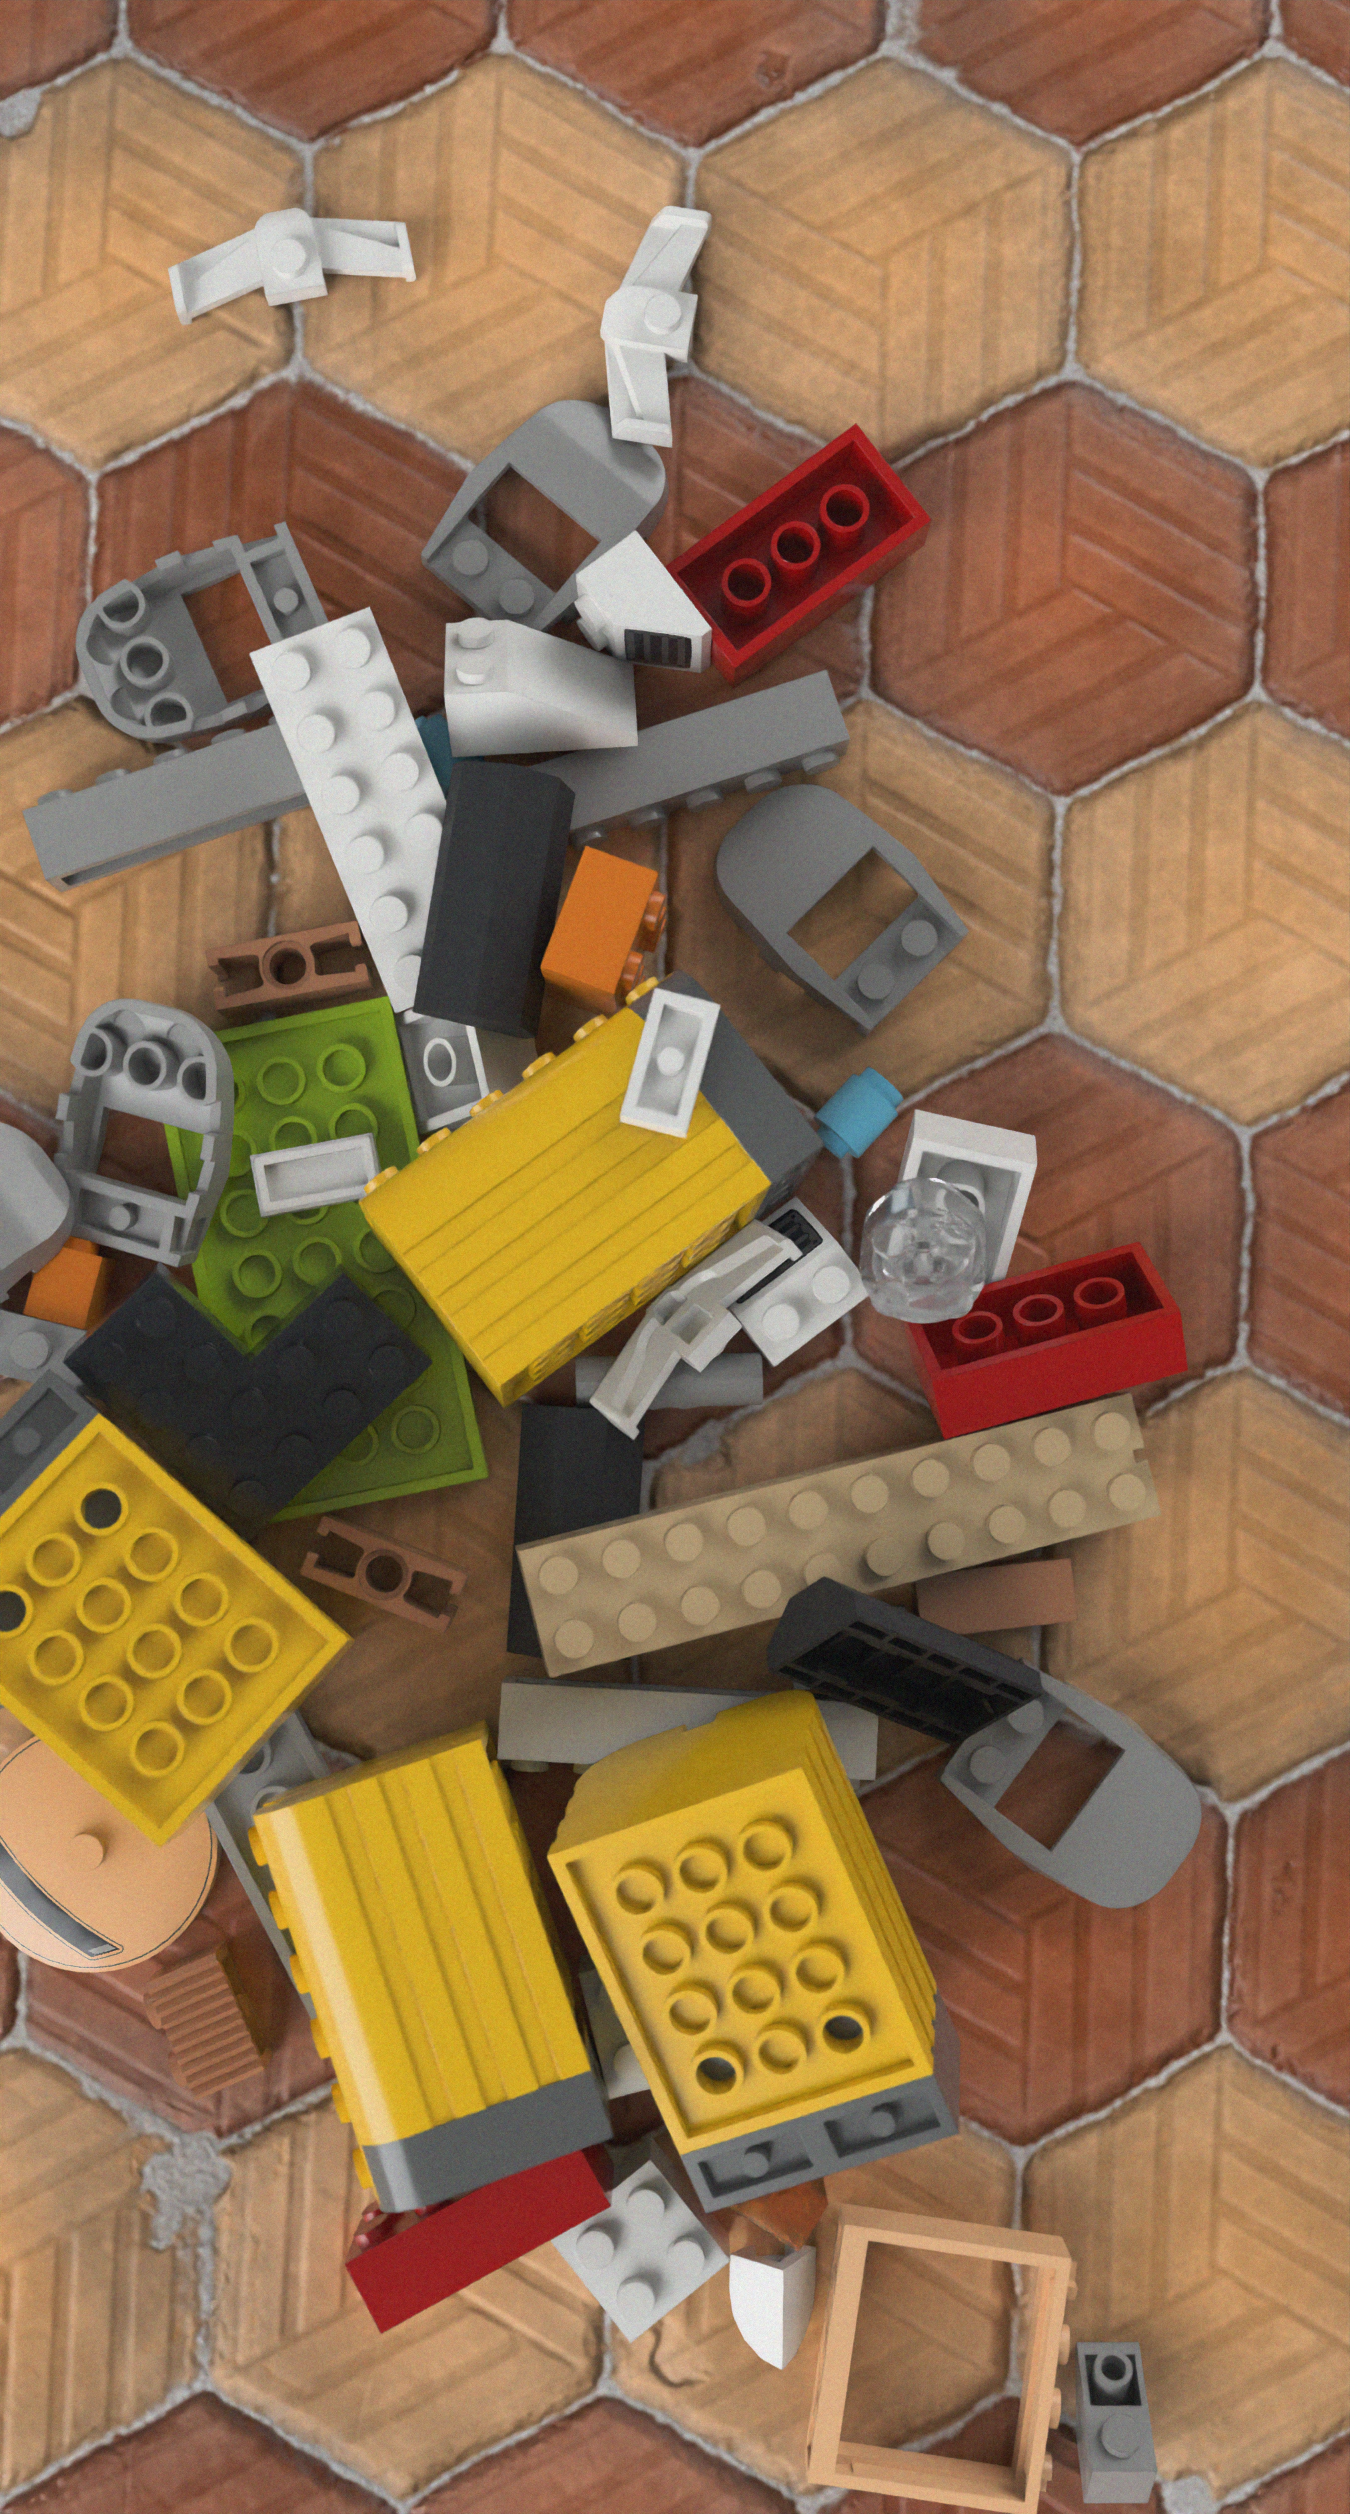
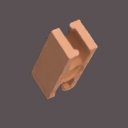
M349 921L206 949L208 967L217 974L219 982L230 980L229 969L259 966L260 975L263 979L261 987L230 996L226 993L224 986L213 988L216 1010L226 1019H233L376 991L372 967L367 966L366 963L355 965V972L324 975L319 961L321 954L349 946L356 947L357 950L368 948L358 921ZM294 956L305 959L306 971L298 982L294 984L279 983L277 972L280 964L285 959Z
M331 1512L323 1515L316 1531L317 1533L330 1539L333 1538L334 1534H337L362 1547L364 1554L357 1563L355 1573L324 1564L323 1560L325 1557L309 1551L299 1572L300 1575L444 1634L450 1628L458 1606L447 1603L446 1608L440 1612L413 1598L410 1595V1589L416 1582L418 1571L452 1581L453 1584L449 1593L460 1597L462 1591L467 1587L473 1570ZM378 1556H391L400 1563L403 1578L397 1588L386 1589L374 1581L371 1570L373 1562Z
M1063 1554L985 1562L910 1582L914 1615L959 1635L1078 1621L1071 1558L1064 1557Z

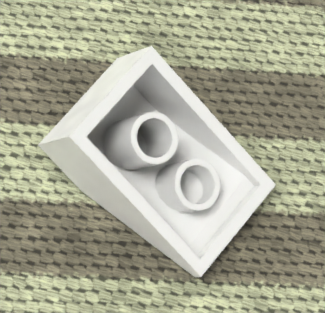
M469 618L458 623H446L444 699L452 758L638 746L633 664L510 620L489 621L485 618Z
M915 1109L899 1170L871 1303L901 1309L1005 1279L1037 1167L1036 1139L1034 1135Z

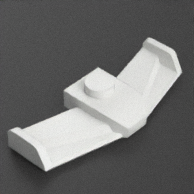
M665 206L652 218L619 290L612 294L605 302L600 337L605 343L612 438L672 448L666 360L684 363L688 361L698 295L683 293L681 290L704 241L710 235L712 216L708 212Z
M299 208L265 213L256 222L255 229L168 268L176 312L181 324L184 326L193 323L192 318L264 286L269 306L328 295L324 274L406 278L407 282L416 281L405 222L312 218Z
M753 1219L676 1283L667 1286L646 1309V1315L590 1397V1403L613 1425L634 1440L639 1434L636 1425L680 1358L701 1373L711 1360L723 1351L726 1344L742 1327L739 1321L726 1308L789 1258L796 1261L803 1255L792 1240L759 1220Z

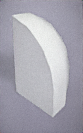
M785 2243V2255L757 2256L756 2246H746L730 2254L729 2292L733 2317L744 2340L761 2359L783 2370L796 2355L806 2335L812 2314L816 2284V2247L797 2243Z

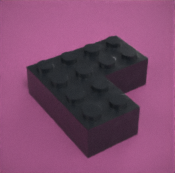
M159 1262L68 1349L63 1363L235 1529L250 1541L412 1384L433 1361L428 1350L341 1263L249 1350L198 1298Z

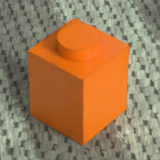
M69 1236L60 1252L37 1273L34 1272L23 1315L89 1330L102 1318L117 1260L98 1256L101 1244Z

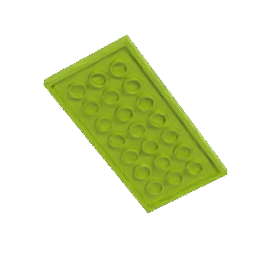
M384 996L213 1032L224 1046L233 1069L234 1125L229 1176L196 1261L192 1263L199 1300L251 1350L341 1263L428 1350L433 1361L412 1384L267 1524L489 1478L490 1475L466 1358L381 1245L369 1227L358 1201L263 1218L260 1215L250 1155L373 1133L376 1139L381 1172L392 1166H395L400 1171L420 1156L416 1150L421 1145V1139L395 1012L389 997ZM164 1123L178 1198L187 1200L189 1192L196 1191L204 1160L200 1159L204 1134Z

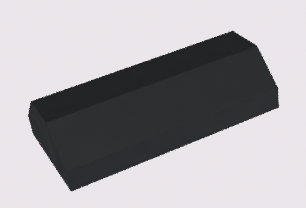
M467 760L453 764L413 1013L522 1039L537 1038L545 989V981L540 966L554 931L575 793L559 777L516 764Z
M522 1404L506 1652L542 1658L515 1546L640 1514L646 1412L636 1425L639 1434L632 1440L597 1409ZM627 1657V1658H623V1659H619V1660H630L631 1657Z
M825 1576L789 1599L766 1649L768 1672L953 1746L1043 1695L1040 1672L1008 1655Z

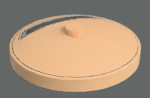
M37 1736L15 1749L0 1764V1932L11 1943L34 1959L50 1966L76 1972L97 1973L114 1971L143 1962L172 1944L189 1927L202 1910L213 1889L222 1853V1844L205 1811L179 1837H176L159 1849Z

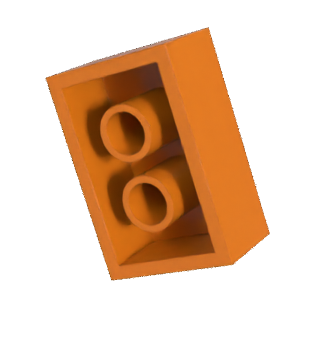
M585 845L540 966L550 998L596 1015L604 1014L607 1019L628 1005L625 1002L626 996L646 979V976H643L645 966L642 965L644 952L656 953L667 923V919H664L667 907H664L667 895L659 892V872Z

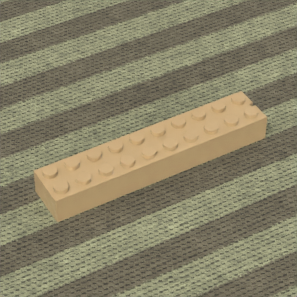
M1111 1392L1095 1399L1079 1401L1041 1412L1035 1416L1019 1418L944 1440L941 1435L516 1545L515 1548L545 1669L549 1677L552 1678L781 1617L790 1598L824 1576L867 1594L1160 1516L1162 1514L1148 1460L1136 1459L1133 1453L1134 1450L1145 1447L1132 1395L1130 1392Z

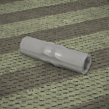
M761 1352L720 1353L711 1360L701 1373L680 1358L648 1409L762 1405L763 1370ZM618 1356L576 1357L577 1408L596 1409L589 1399Z

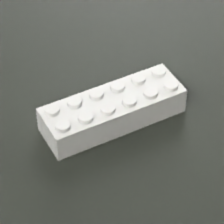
M367 607L249 654L395 1013L414 1006L447 802L370 607Z

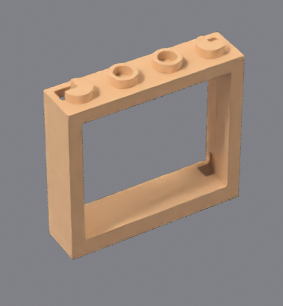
M840 2203L804 2454L808 2482L1011 2514H1037L1040 2491L1046 2492L1047 2481L1052 2479V2456L1050 2452L1045 2451L1048 2428L1057 2429L1061 2415V2392L1059 2388L1054 2387L1057 2364L1066 2365L1070 2349L1069 2325L1063 2324L1066 2300L1074 2301L1076 2299L1078 2291L1075 2283L1077 2261L1072 2260L1061 2236ZM868 2241L1039 2267L1011 2467L840 2441Z

